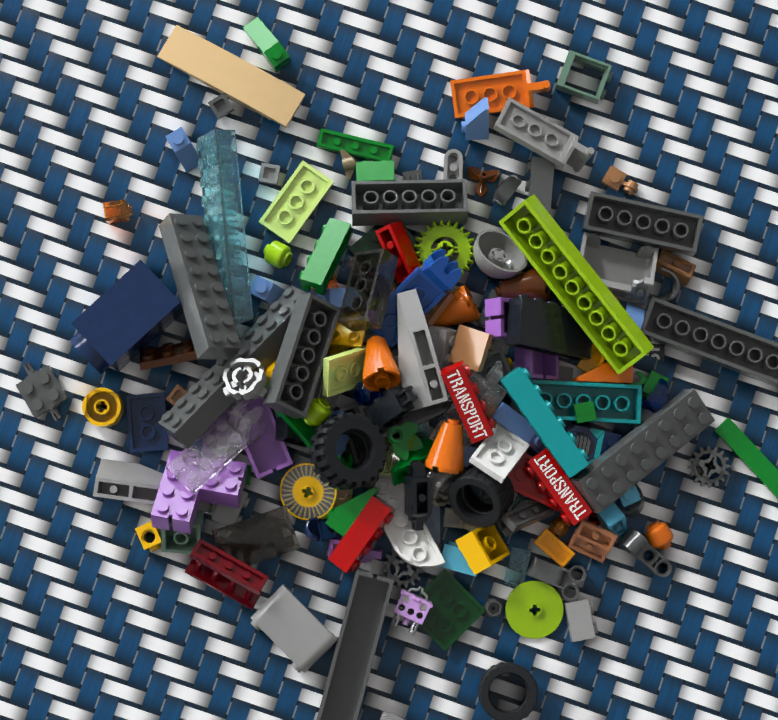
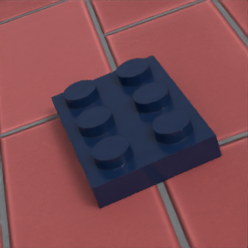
M165 392L126 395L130 453L169 450L168 433L158 423L167 412Z

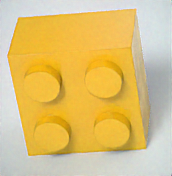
M495 525L488 526V528H476L455 540L474 575L511 554Z

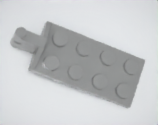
M510 97L506 101L493 127L494 130L561 168L568 164L576 172L582 169L595 152L592 147L587 148L578 143L579 136Z

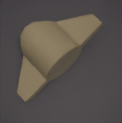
M343 149L340 150L342 165L347 180L352 178L357 160Z

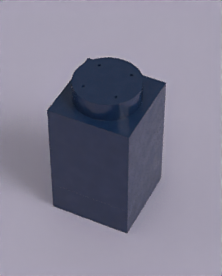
M140 260L71 323L79 332L69 341L100 374L110 366L120 371L184 312L182 304Z

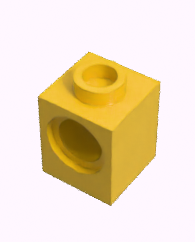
M152 521L135 528L144 550L149 549L152 552L161 548L162 536L158 528L152 527ZM148 532L155 534V540L152 543L146 541V534Z

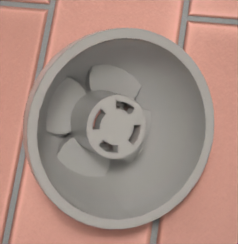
M484 230L476 237L473 247L474 259L479 269L487 276L495 279H508L518 275L526 267L527 258L509 235L497 230Z

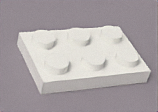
M497 423L496 428H494V435L482 442L471 456L469 462L502 484L527 451L530 444Z

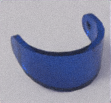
M661 378L647 399H642L641 405L652 413L659 411L668 395L667 382Z

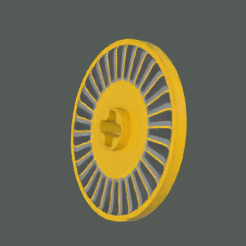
M309 462L297 464L289 469L281 480L279 491L285 509L294 517L302 520H309L314 517L319 519L325 516L333 508L337 498V489L328 485L329 482H322L320 480L321 475H316L313 470L315 469L314 464ZM308 487H310V491L313 492V494H310L309 496H307L306 491H304V489H307Z

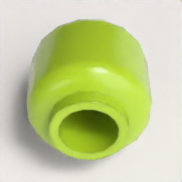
M276 240L267 244L263 250L266 263L279 269L284 266L287 267L293 257L290 247Z
M313 398L307 418H303L304 422L309 426H321L322 422L327 420L331 414L330 404L324 398Z

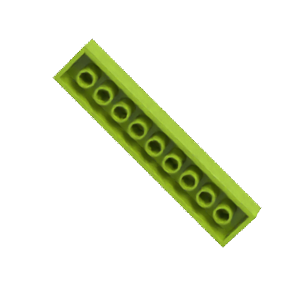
M534 194L525 199L499 221V224L618 375L654 348Z

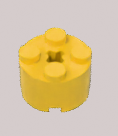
M101 387L92 390L85 396L82 403V411L90 423L98 427L107 428L116 425L120 421L124 413V404L117 393L108 388ZM105 404L107 406V410L105 409L102 412V410H100L99 407Z

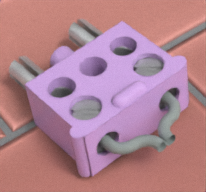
M420 586L417 589L410 588L408 591L405 589L401 590V596L394 609L395 615L391 622L393 626L396 620L394 626L397 627L401 616H404L402 624L408 626L410 620H412L413 623L409 630V633L411 634L412 632V635H415L419 624H423L429 609L433 607V603L428 600V595L424 592V588ZM421 590L422 595H424L426 599L412 593L411 591ZM399 605H405V609H400ZM412 608L414 613H409L408 609ZM420 612V613L423 614V616H422V617H418V616H417V613Z

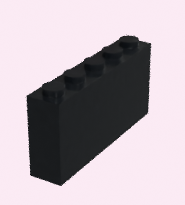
M517 295V298L509 299L506 345L576 361L591 359V340L564 305L558 306L557 302H543L544 299L541 298L529 299L528 295Z

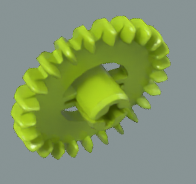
M450 220L446 225L441 221L439 226L433 222L432 229L426 225L427 233L420 231L423 238L416 237V241L420 244L414 245V248L419 250L415 252L417 257H420L418 261L423 265L432 252L446 246V249L449 251L445 256L449 257V259L453 254L459 253L455 261H457L458 268L462 271L461 276H464L463 269L470 271L467 264H474V261L470 259L474 257L471 252L474 246L470 245L474 242V238L468 239L470 231L463 233L465 226L458 229V222L451 226ZM440 238H450L457 244V246H453L451 242L444 240L438 244L437 248L431 249L433 243Z

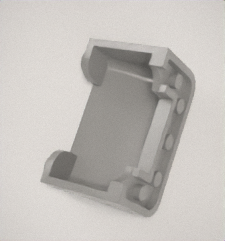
M584 232L579 252L611 293L618 296L617 300L638 305L646 303L654 284L659 248L645 245L640 247L637 253L600 245L601 239L595 233Z
M282 584L250 617L252 619L250 622L252 626L258 631L261 629L293 661L291 665L299 673L301 671L305 673L338 641V638L329 630L327 631V628L297 597L292 595L291 590L285 584Z

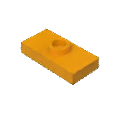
M547 528L533 542L561 568H564L575 555L569 547Z

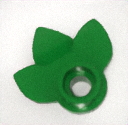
M405 422L401 426H392L388 429L386 434L387 440L392 444L393 453L399 459L406 461L409 457V451H417L423 448L420 438L415 434L419 429L418 424ZM394 432L399 434L398 439L393 438Z

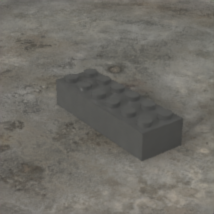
M466 179L351 181L352 226L388 225L400 220L403 225L433 224V222L440 224L441 221L447 224L449 220L451 224L456 222L458 224H467L468 201Z
M591 191L587 201L581 232L595 233L597 236L643 246L650 245L661 250L693 256L697 251L704 216Z
M311 293L297 296L269 381L268 393L265 395L262 404L293 419L307 418L323 368V358H326L341 312L340 308Z

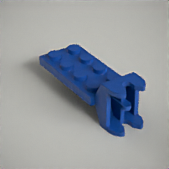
M438 249L430 254L424 261L422 268L417 267L364 320V323L373 332L385 338L390 348H393L398 343L397 293L416 289L425 316L446 295L445 291L451 290L460 280L462 271L458 268L457 261L449 262V257L445 256L446 250Z

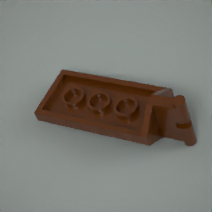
M185 339L181 343L176 344L169 342L156 348L154 346L145 347L140 351V369L146 370L197 360L192 339Z

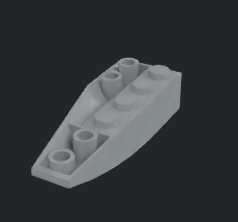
M413 289L397 293L398 369L401 373L402 388L412 386L414 395L418 397L412 403L414 409L411 411L449 401L417 290Z
M101 459L95 478L93 496L154 505L163 473L141 464ZM200 501L198 510L211 513L212 503Z

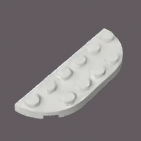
M379 475V480L374 486L381 489L377 496L395 509L393 520L383 527L395 552L404 561L417 567L432 568L445 564L425 523L423 530L415 531L412 529L411 521L408 520V515L405 514L404 483L402 482L394 486L391 476Z

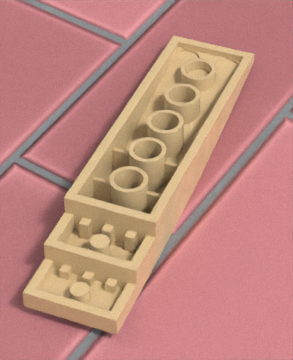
M178 25L175 26L157 56L159 59L221 94L225 93L229 99L250 111L273 120L285 128L289 125L306 96L303 92Z

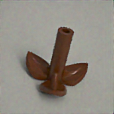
M468 167L470 179L472 181H479L475 186L477 196H485L488 192V187L485 183L493 184L496 182L501 172L498 170L481 172L477 167Z

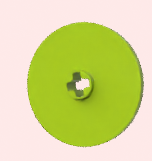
M532 580L519 584L511 591L506 601L505 614L509 625L516 633L526 638L538 639L548 636L556 630L562 620L564 608L559 593L551 585L542 581ZM533 605H536L537 608H540L538 611H536V614H533L532 611H529V609L533 608Z

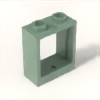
M569 50L555 89L598 104L599 99L603 100L607 90L604 89L605 83H610L613 72L610 71L612 65ZM573 62L604 73L595 96L565 85Z

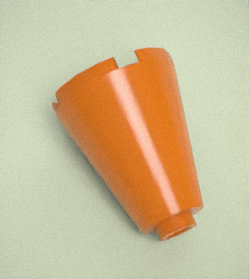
M466 285L460 286L452 292L454 298L432 326L449 327L477 321L481 318L477 305L472 300L473 296Z
M379 335L372 336L366 342L362 376L364 388L375 392L380 391L379 388L386 387V390L396 387L401 382V373L385 338Z
M448 418L447 421H443L426 458V467L433 469V466H436L439 472L450 474L463 473V425L459 423L458 419Z

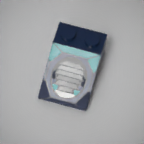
M565 423V431L573 434L577 440L575 445L577 448L585 451L589 457L586 460L589 464L621 440V435Z

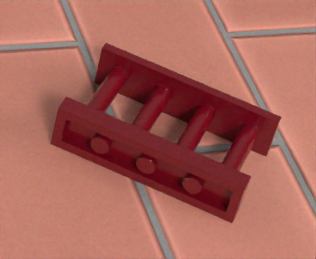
M200 538L190 554L192 560L185 573L252 610L262 593L260 592L269 577Z

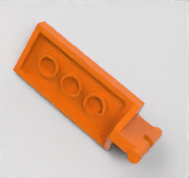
M529 69L450 81L455 119L465 118V113L486 97H488L489 114L501 113L509 97L528 108H534L533 94L549 92L551 90L548 80L531 83Z

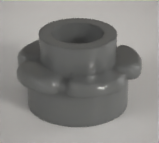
M494 598L489 599L484 604L485 614L491 618L500 616L503 609L502 603Z

